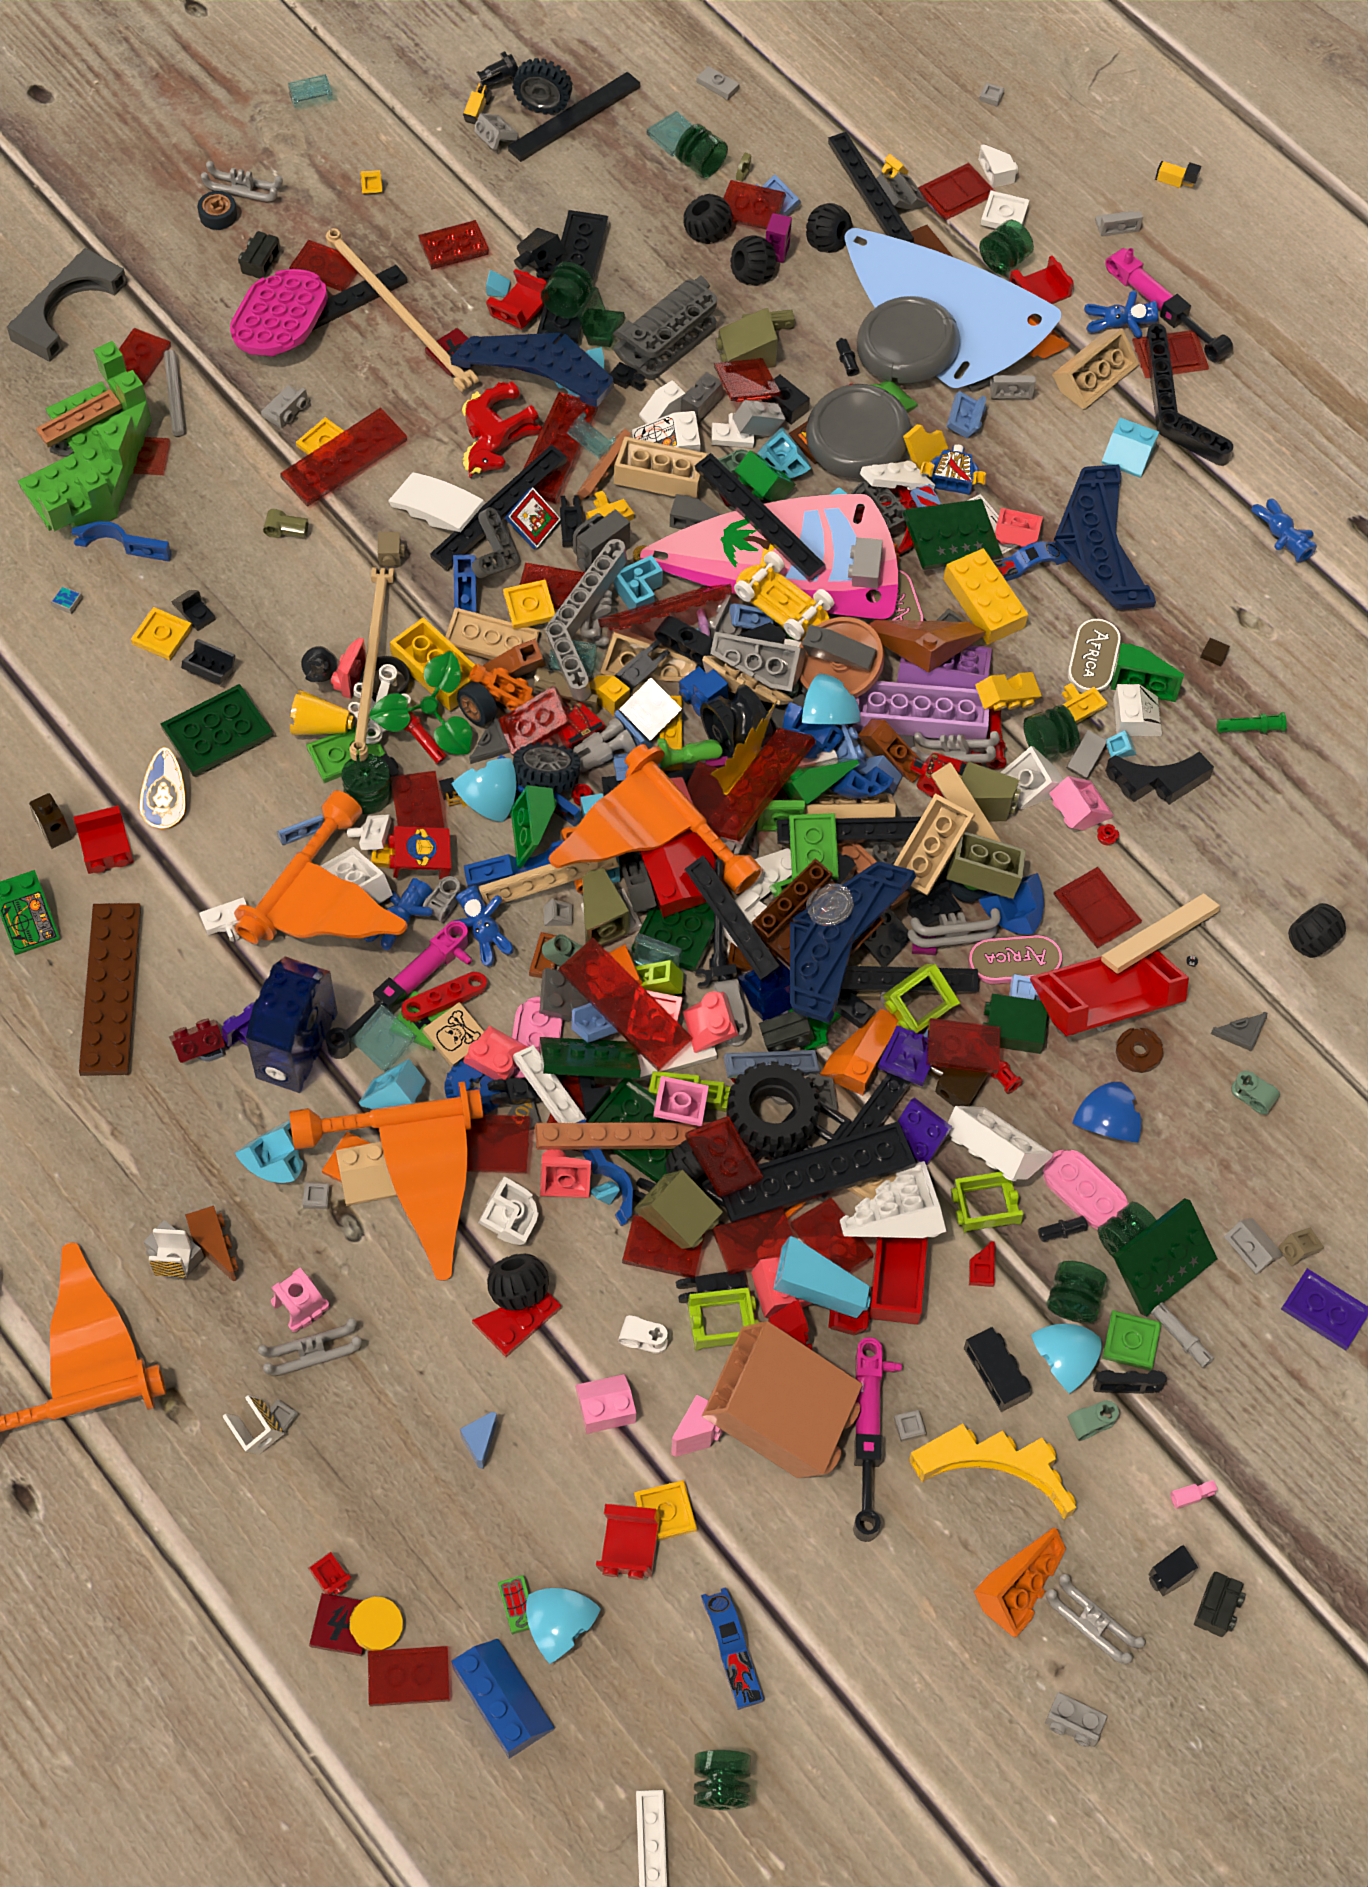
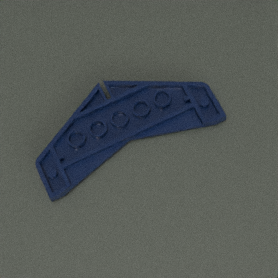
M562 333L472 336L450 357L451 365L471 368L474 364L510 367L549 378L579 395L582 402L594 407H598L614 387L613 377L566 334L562 336Z
M1118 464L1084 467L1079 474L1056 532L1054 545L1115 608L1121 610L1152 608L1156 604L1154 593L1149 585H1145L1119 544L1116 533L1119 484L1121 482L1120 466Z
M876 862L792 918L794 923L790 922V1004L795 1013L830 1023L836 1011L853 942L912 885L916 878L914 870L884 862ZM841 892L848 897L850 901V907L843 918L831 923H825L818 920L821 919L823 921H832L838 919V916L841 917L847 910L848 902L844 896L836 893ZM834 900H836L834 903V905L836 906L832 907L830 911H828L826 908L831 907ZM813 908H814L816 917H814V915H813V912H812V909H813Z

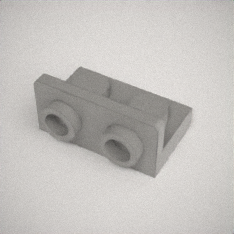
M484 113L479 114L474 130L492 149H497L499 141H516L519 134L501 116Z
M993 376V379L990 380L991 398H1033L1036 383L1035 376Z
M287 385L261 411L262 417L282 429L293 420L300 410L306 407L308 403L306 389L301 388L297 391Z
M729 594L726 595L724 601L720 600L716 611L718 614L716 618L712 617L709 630H711V638H714L715 632L739 635L744 630L742 627L732 626L730 605L735 603L731 602V595Z
M1058 1692L1045 1724L1050 1726L1049 1729L1059 1735L1067 1734L1074 1737V1741L1081 1746L1089 1747L1090 1745L1094 1747L1099 1740V1735L1107 1715Z

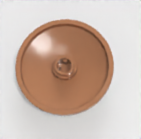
M837 617L817 625L876 649L877 653L870 670L867 671L809 656L806 652L802 673L799 677L804 687L808 690L813 679L821 673L833 676L843 682V686L855 698L867 692L878 680L885 660L884 647L876 631L864 621L852 617Z

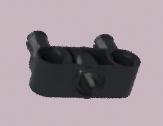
M667 616L655 630V638L660 640L661 645L696 662L698 667L700 666L705 671L702 659L704 656H712L710 653L713 638L673 616Z

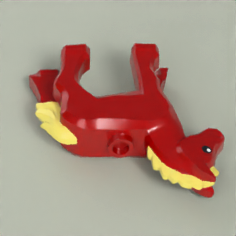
M513 381L509 383L498 382L493 388L486 389L482 395L476 391L475 394H472L471 400H467L462 407L463 415L466 417V423L469 427V433L473 439H478L464 453L463 465L465 470L469 471V478L476 472L480 473L491 469L504 468L506 464L503 456L495 453L524 436L542 434V427L534 421L538 419V413L532 405L506 420H503L492 410L497 401L520 397L519 389Z

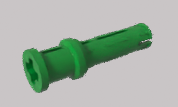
M1280 712L1279 715L1261 713L1259 717L1217 719L1216 726L1218 733L1259 730L1262 733H1267V731L1271 730L1285 732L1287 720L1285 712Z

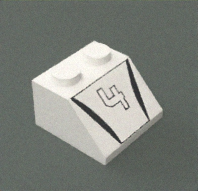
M1117 684L1113 697L1117 734L1125 730L1130 736H1161L1158 696L1140 684Z

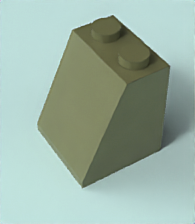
M768 308L759 310L719 329L718 338L715 339L716 349L721 351V366H725L727 374L776 366L778 339Z
M968 761L961 779L988 822L1007 821L1009 814H1014L1021 793V790L1018 789L1020 780Z
M603 867L598 870H591L582 877L585 944L589 952L629 934V910Z
M683 1170L665 1174L634 1208L640 1216L682 1249L698 1246L703 1240L702 1235L705 1231L713 1229L719 1222L718 1217L723 1213Z

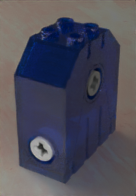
M286 956L272 966L268 979L266 978L260 995L253 1005L246 1034V1041L256 1079L301 1093L303 1083L307 1080L313 1067V1062L317 1059L322 1048V1043L326 1040V1034L331 1029L332 1022L338 1014L330 971Z

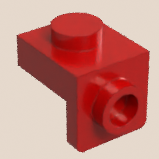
M869 1307L866 1311L863 1310L857 1318L830 1309L828 1328L853 1336L866 1330L870 1321L868 1315Z
M331 1552L308 1567L325 1594L333 1592L336 1595L348 1586L346 1582L351 1579L349 1573L346 1574Z

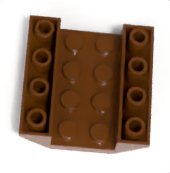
M816 858L751 923L767 947L789 967L790 922L794 923L792 918L813 905L823 894L832 892L839 887L831 880L833 873ZM881 916L853 942L850 956L885 921Z

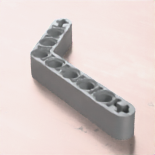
M619 539L610 540L546 626L549 645L572 697L578 701L588 699L591 695V688L588 676L571 638L627 562L625 544Z

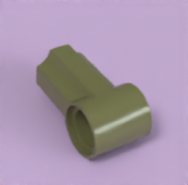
M270 509L267 513L263 532L272 538H278L282 534L305 538L308 533L309 521L308 518L288 516L281 510Z

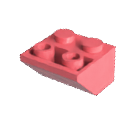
M780 1257L760 1260L751 1272L764 1318L770 1317L796 1300H799L801 1308L813 1304L773 1290Z

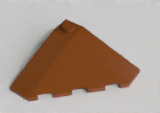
M876 619L868 624L876 631L883 646L928 673L976 642L986 633V631L966 621Z

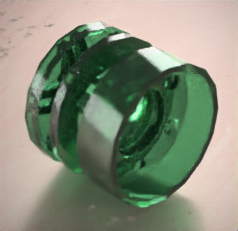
M698 123L692 125L683 133L675 149L676 159L685 166L690 167L701 178H708L715 174L722 166L728 153L727 143Z
M1010 219L986 235L980 241L979 249L986 265L995 273L1003 275L1027 259L1033 253L1034 244L1028 230L1018 221Z
M572 262L559 263L541 291L543 304L550 312L559 317L569 319L577 317L594 288L592 276L578 264Z
M1062 704L1047 709L1045 714L1039 712L1024 719L1023 729L1029 748L1033 746L1046 759L1058 755V752L1063 754L1079 746V731L1075 719L1069 709Z
M368 754V757L363 761H360V756L357 755V761L350 759L345 763L342 769L344 793L350 795L359 803L362 808V814H374L388 806L392 798L390 772L386 762L379 756Z
M1131 1201L1117 1212L1116 1217L1113 1216L1107 1222L1101 1224L1097 1232L1104 1248L1112 1256L1154 1223L1156 1219L1144 1206L1138 1202Z
M1063 1261L1059 1263L1053 1280L1055 1285L1051 1287L1046 1303L1048 1309L1055 1315L1072 1322L1091 1323L1096 1321L1099 1313L1098 1310L1101 1306L1100 1298L1103 1297L1108 1282L1106 1274L1100 1269L1083 1262Z
M710 1750L695 1754L694 1775L706 1780L694 1783V1791L698 1792L694 1795V1805L718 1811L750 1806V1796L745 1794L750 1792V1784L738 1780L750 1777L751 1756L747 1753L731 1750Z

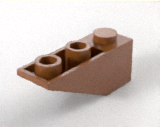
M536 639L514 646L483 665L488 672L494 668H504L509 671V676L513 678L537 670L538 667L547 666Z
M871 719L858 734V737L877 756L884 755L902 776L913 783L920 774L909 768L914 758H920L885 720Z
M211 1206L185 1214L194 1244L200 1247L202 1253L232 1281H236L234 1272L239 1271L235 1256L229 1257L228 1250L232 1249L228 1234L224 1236L222 1234L221 1228L226 1227L222 1213L216 1214L215 1207Z

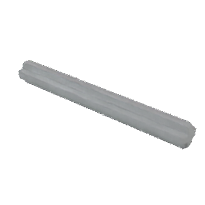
M171 350L165 351L164 358L173 435L177 437L184 434L176 354L175 351Z

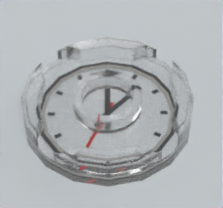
M831 883L822 889L819 887L814 890L809 896L806 906L813 922L823 926H831L844 921L851 914L854 903L853 897L846 887Z

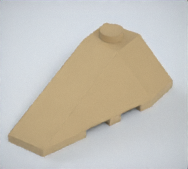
M614 627L600 673L614 676L654 641ZM660 644L658 648L649 653L650 657L655 660L661 652L667 649L670 654L645 679L680 681L695 670L697 663Z
M714 655L704 656L702 659L705 672L709 673L714 669L728 683L729 692L736 693L738 686L745 684L755 692L760 700L775 703L777 700L776 704L778 705L793 702V699L779 689L766 686Z

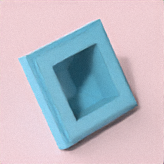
M609 1181L592 1188L590 1192L596 1199L610 1205L619 1192V1187L613 1181Z

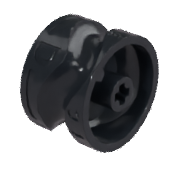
M745 684L738 686L732 700L725 699L722 695H719L703 703L700 707L701 720L708 739L717 740L722 748L720 757L727 756L728 758H733L737 744H744L751 728L753 727L756 732L762 718L764 722L768 715L759 697ZM770 720L760 750L773 744L774 733Z

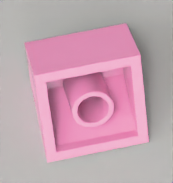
M1068 776L1049 793L1053 799V805L1062 812L1065 817L1064 822L1072 829L1085 830L1114 816L1093 783L1089 780Z
M661 1076L653 1116L702 1126L709 1086Z
M625 1374L575 1385L586 1434L636 1423V1410Z
M696 1395L672 1438L671 1455L677 1457L709 1448L714 1440L719 1441L724 1431L701 1417L708 1400Z

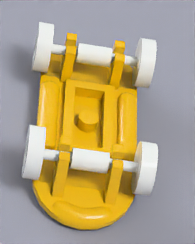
M769 551L764 556V562L760 565L747 567L738 575L734 590L742 600L751 602L781 625L790 637L795 640H803L809 625L817 626L829 620L826 610H830L834 606V600L823 589L817 590L813 595L814 599H812L799 587L778 573L784 568V562L778 554Z

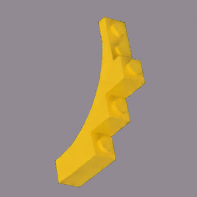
M961 1424L910 1454L909 1462L922 1482L940 1473L955 1469H994L1017 1476L1041 1490L1051 1499L1064 1520L1072 1516L1076 1509V1501L1069 1491H1065L1061 1485L1062 1480L1055 1469H1051L1056 1461L1055 1450L1050 1443L1046 1444L1043 1438L1016 1452V1445L1010 1436L1006 1437L1003 1430L976 1445L977 1440L974 1433L970 1429L967 1430Z

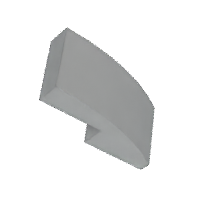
M1087 730L1066 768L1086 779L1107 741Z

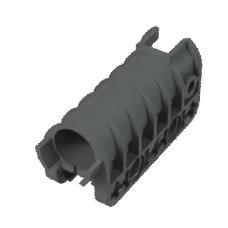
M701 275L695 280L687 279L634 323L628 320L613 332L618 338H623L613 346V350L620 360L636 369L637 373L644 375L647 380H654L712 334L716 329V318L711 313L717 307V296L708 289L710 285L707 280ZM690 332L698 334L696 337L688 336ZM667 355L670 358L665 361L661 360L660 356Z

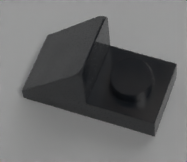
M188 590L171 601L175 608L188 622L192 623V626L197 631L216 620L215 615L201 601L198 590Z
M578 1075L586 1122H588L611 1094V1086L595 1088L594 1076Z

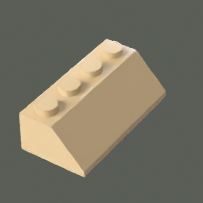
M1111 329L1103 332L1056 370L1052 376L1060 392L1079 407L1085 409L1137 367L1139 362L1123 329Z
M624 437L614 466V484L674 497L676 494L697 498L703 477L695 470V465L705 458L707 453Z
M880 793L865 799H852L839 794H820L809 804H805L804 814L835 813V818L895 817L896 804L891 793Z
M935 793L893 864L915 871L916 878L910 888L928 896L975 814Z
M381 1142L336 1150L346 1206L397 1196L386 1165Z

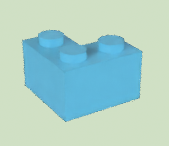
M650 555L622 568L614 579V589L635 619L654 610L655 594L652 590L662 586L663 570L654 557Z

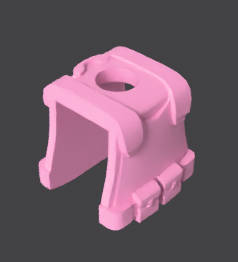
M301 1268L292 1272L293 1275L283 1282H278L271 1287L274 1297L271 1299L272 1306L276 1309L284 1304L290 1314L288 1326L292 1332H297L302 1327L306 1328L312 1324V1320L316 1321L323 1316L322 1313L330 1307L327 1299L321 1296L310 1277ZM303 1291V1293H302L300 1296L294 1297V1296H296L297 1294H299L300 1292Z

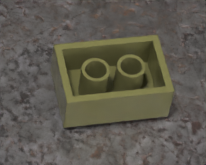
M965 832L950 857L947 879L1013 899L1022 880L1026 850Z

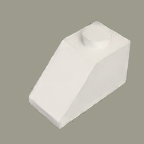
M981 145L978 160L991 187L1014 183L1016 174H1018V166L1016 162H1013L1010 154L987 145Z
M673 380L654 392L640 412L639 417L648 424L672 413L681 412V398L685 395V392Z

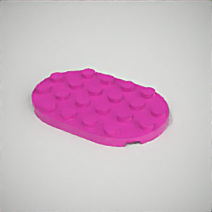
M287 269L274 272L275 275L268 277L266 280L263 277L255 282L246 293L230 324V332L235 345L250 355L273 357L303 344L312 332L328 299L326 285L317 274L307 270Z

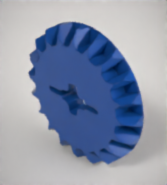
M461 1060L459 1064L452 1066L445 1080V1094L447 1098L460 1097L458 1082L465 1081L466 1091H469L472 1087V1081L475 1083L480 1081L481 1088L479 1090L483 1114L494 1110L500 1105L491 1103V1095L506 1092V1090L489 1091L487 1084L494 1079L468 1066Z

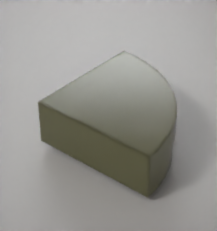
M745 152L739 163L736 180L740 182L744 181L751 169V154Z

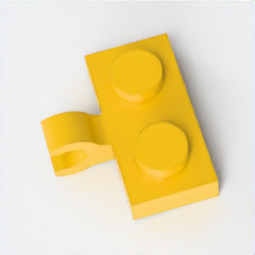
M603 491L594 494L597 499L593 503L597 509L587 512L586 515L587 520L597 513L605 517L616 509L628 521L634 519V512L624 499L609 504Z
M1070 683L1064 686L1065 691L1062 692V696L1068 702L1059 706L1058 712L1067 724L1072 727L1106 708L1107 702L1095 687L1079 694L1075 686Z

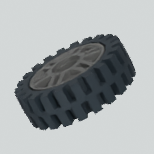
M534 58L533 61L529 59L519 66L512 89H514V96L517 95L516 99L518 102L522 101L521 105L524 107L528 105V110L532 111V109H535V113L542 111L544 115H547L548 112L550 115H553L555 111L559 113L561 110H564L568 104L573 89V83L570 81L571 77L566 75L567 71L565 69L560 70V65L554 66L553 61L547 63L546 59H542L541 62L539 58Z
M535 742V745L527 744L526 747L522 746L520 750L517 749L516 753H514L513 765L516 781L523 788L527 785L553 788V793L554 791L561 793L562 790L568 791L570 787L573 788L578 783L580 757H578L576 752L573 753L572 749H567L564 745L558 747L557 743L549 745V742H544V745H541L540 742Z

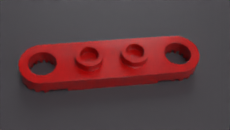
M480 972L467 973L405 1000L402 1004L401 1014L404 1019L406 1018V1021L410 1020V1022H417L427 1016H433L455 1006L459 1002L463 1003L470 1000L471 997L481 995L482 992H485L487 979ZM471 980H478V982H480L481 985L472 986L469 984V982H471ZM414 1006V1008H419L420 1011L411 1013L408 1009Z

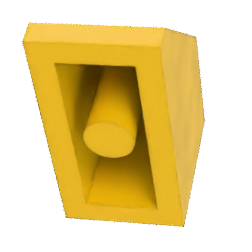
M597 675L589 682L591 693L598 695V704L614 717L615 711H621L620 708L630 699V688L615 676Z

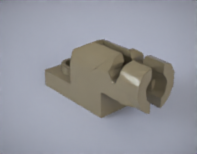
M537 668L533 685L534 690L548 695L553 694V706H556L561 701H566L570 707L577 703H583L595 715L597 714L598 695L591 693L590 697L586 700H575L562 673L554 671L550 675L549 669Z

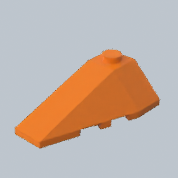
M1031 314L1027 322L1032 326H1036L1041 323V320ZM1052 330L1027 354L1034 358L1037 355L1044 359L1068 348L1070 343Z
M881 1008L862 1028H859L829 1056L820 1075L833 1078V1083L863 1096L897 1026L898 1020L895 1015Z
M1056 1528L1046 1532L991 1572L974 1590V1594L983 1612L1012 1637H1017L1031 1621L1035 1613L1032 1610L1037 1598L1043 1597L1045 1593L1043 1586L1048 1576L1054 1575L1066 1550Z

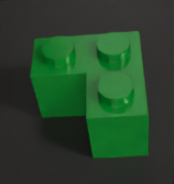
M751 450L734 470L739 475L738 479L744 485H750L754 488L752 492L758 498H764L769 503L784 500L796 485L786 474L772 467L763 457Z

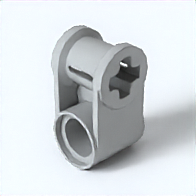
M452 876L443 878L423 903L422 907L432 908V915L437 917L441 923L448 919L458 903L456 896L461 893L459 881ZM449 889H454V890H455L454 892H451V893L446 892V891L449 890Z

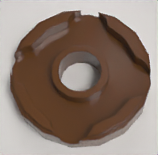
M1130 1028L1123 1032L1117 1040L1115 1053L1123 1067L1132 1072L1144 1073L1153 1070L1159 1065L1163 1057V1044L1156 1033L1147 1028ZM1142 1046L1146 1052L1138 1054L1134 1051L1133 1047Z

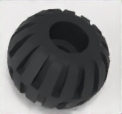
M705 194L694 199L687 206L684 212L683 223L687 234L693 240L710 244V242L715 243L722 239L729 232L732 226L733 215L729 204L722 197L714 194Z
M826 203L816 207L809 215L808 223H806L808 243L819 252L828 251V253L842 250L846 246L844 236L852 228L849 213L842 206L835 203Z
M757 235L747 236L739 240L732 249V256L730 257V266L735 278L743 284L754 286L768 282L772 278L776 266V253L772 244L765 238Z
M1321 903L1306 911L1290 926L1289 939L1295 950H1298L1307 957L1314 958L1329 950L1344 936L1346 923L1340 911L1329 904Z
M693 1137L681 1142L680 1145L678 1144L670 1152L666 1159L665 1168L667 1174L683 1170L702 1188V1186L724 1173L725 1161L721 1149L714 1142L704 1137Z
M526 1253L514 1254L499 1260L492 1266L487 1278L488 1293L499 1307L506 1310H521L537 1304L544 1298L549 1286L548 1271L542 1261L534 1255Z

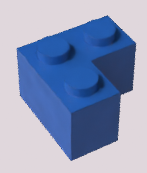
M699 666L679 681V695L683 701L689 702L696 714L701 717L700 707L703 703L719 695L728 699V683L714 669L706 673Z

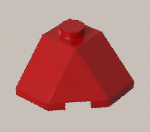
M799 1300L793 1301L768 1318V1322L813 1351L811 1344L806 1345V1342L809 1341L807 1333L809 1330Z

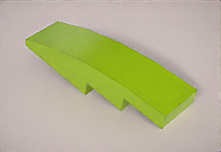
M652 1072L649 1092L657 1096L661 1076L709 1086L705 1108L726 1112L731 1087L725 1086L724 1082L701 1080L700 1075Z

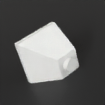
M1033 746L1028 748L1000 772L1020 780L1018 789L1021 790L1017 806L1021 810L1052 798L1049 793L1063 781L1057 768Z

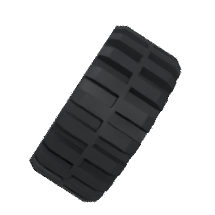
M771 1061L770 1065H765V1062L758 1063L755 1069L752 1066L745 1069L744 1075H738L735 1079V1084L731 1086L729 1091L726 1120L727 1125L730 1126L729 1131L732 1137L737 1136V1143L741 1147L746 1145L748 1152L752 1154L759 1152L761 1157L768 1158V1155L781 1158L783 1153L791 1155L796 1153L797 1148L803 1149L807 1145V1141L811 1140L815 1133L820 1112L819 1093L817 1088H813L814 1082L810 1077L804 1078L802 1070L797 1068L795 1071L792 1069V1065L787 1063L782 1066L774 1061ZM775 1096L786 1100L794 1108L796 1115L783 1123H768L758 1118L750 1106L759 1098Z

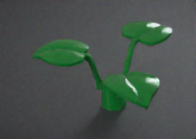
M451 651L434 657L424 668L423 675L426 683L431 687H436L431 696H424L420 700V704L407 707V698L404 695L393 693L381 698L370 711L369 717L384 729L393 732L400 731L408 725L410 721L408 712L421 709L426 714H434L442 724V726L437 727L434 731V739L438 746L456 755H464L470 752L472 729L467 720L462 717L453 716L445 722L437 712L439 704L435 697L441 689L447 693L453 692L459 686L461 680L459 662Z

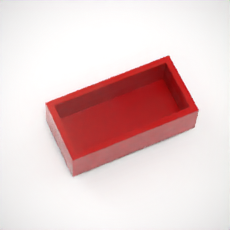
M876 1237L869 1308L870 1319L918 1325L922 1309L928 1237Z

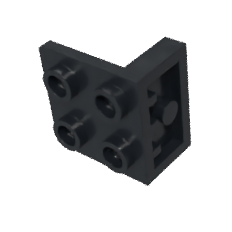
M890 908L881 915L885 921L863 943L881 967L887 966L910 941L908 937L909 930Z

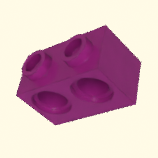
M772 213L766 229V240L775 249L776 262L784 263L790 247L792 217Z

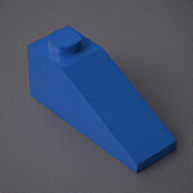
M453 555L454 609L456 607L477 613V576L472 570V562L477 559L475 555Z

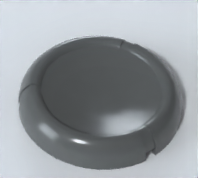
M917 296L898 297L878 305L865 317L857 334L858 356L866 369L875 376L892 382V377L898 378V383L920 382L940 374L953 362L960 346L959 329L950 312L933 300Z
M851 384L829 392L814 406L806 426V441L810 453L824 469L842 477L863 478L860 472L864 466L898 463L907 451L903 436L911 430V424L905 407L894 395L874 385Z

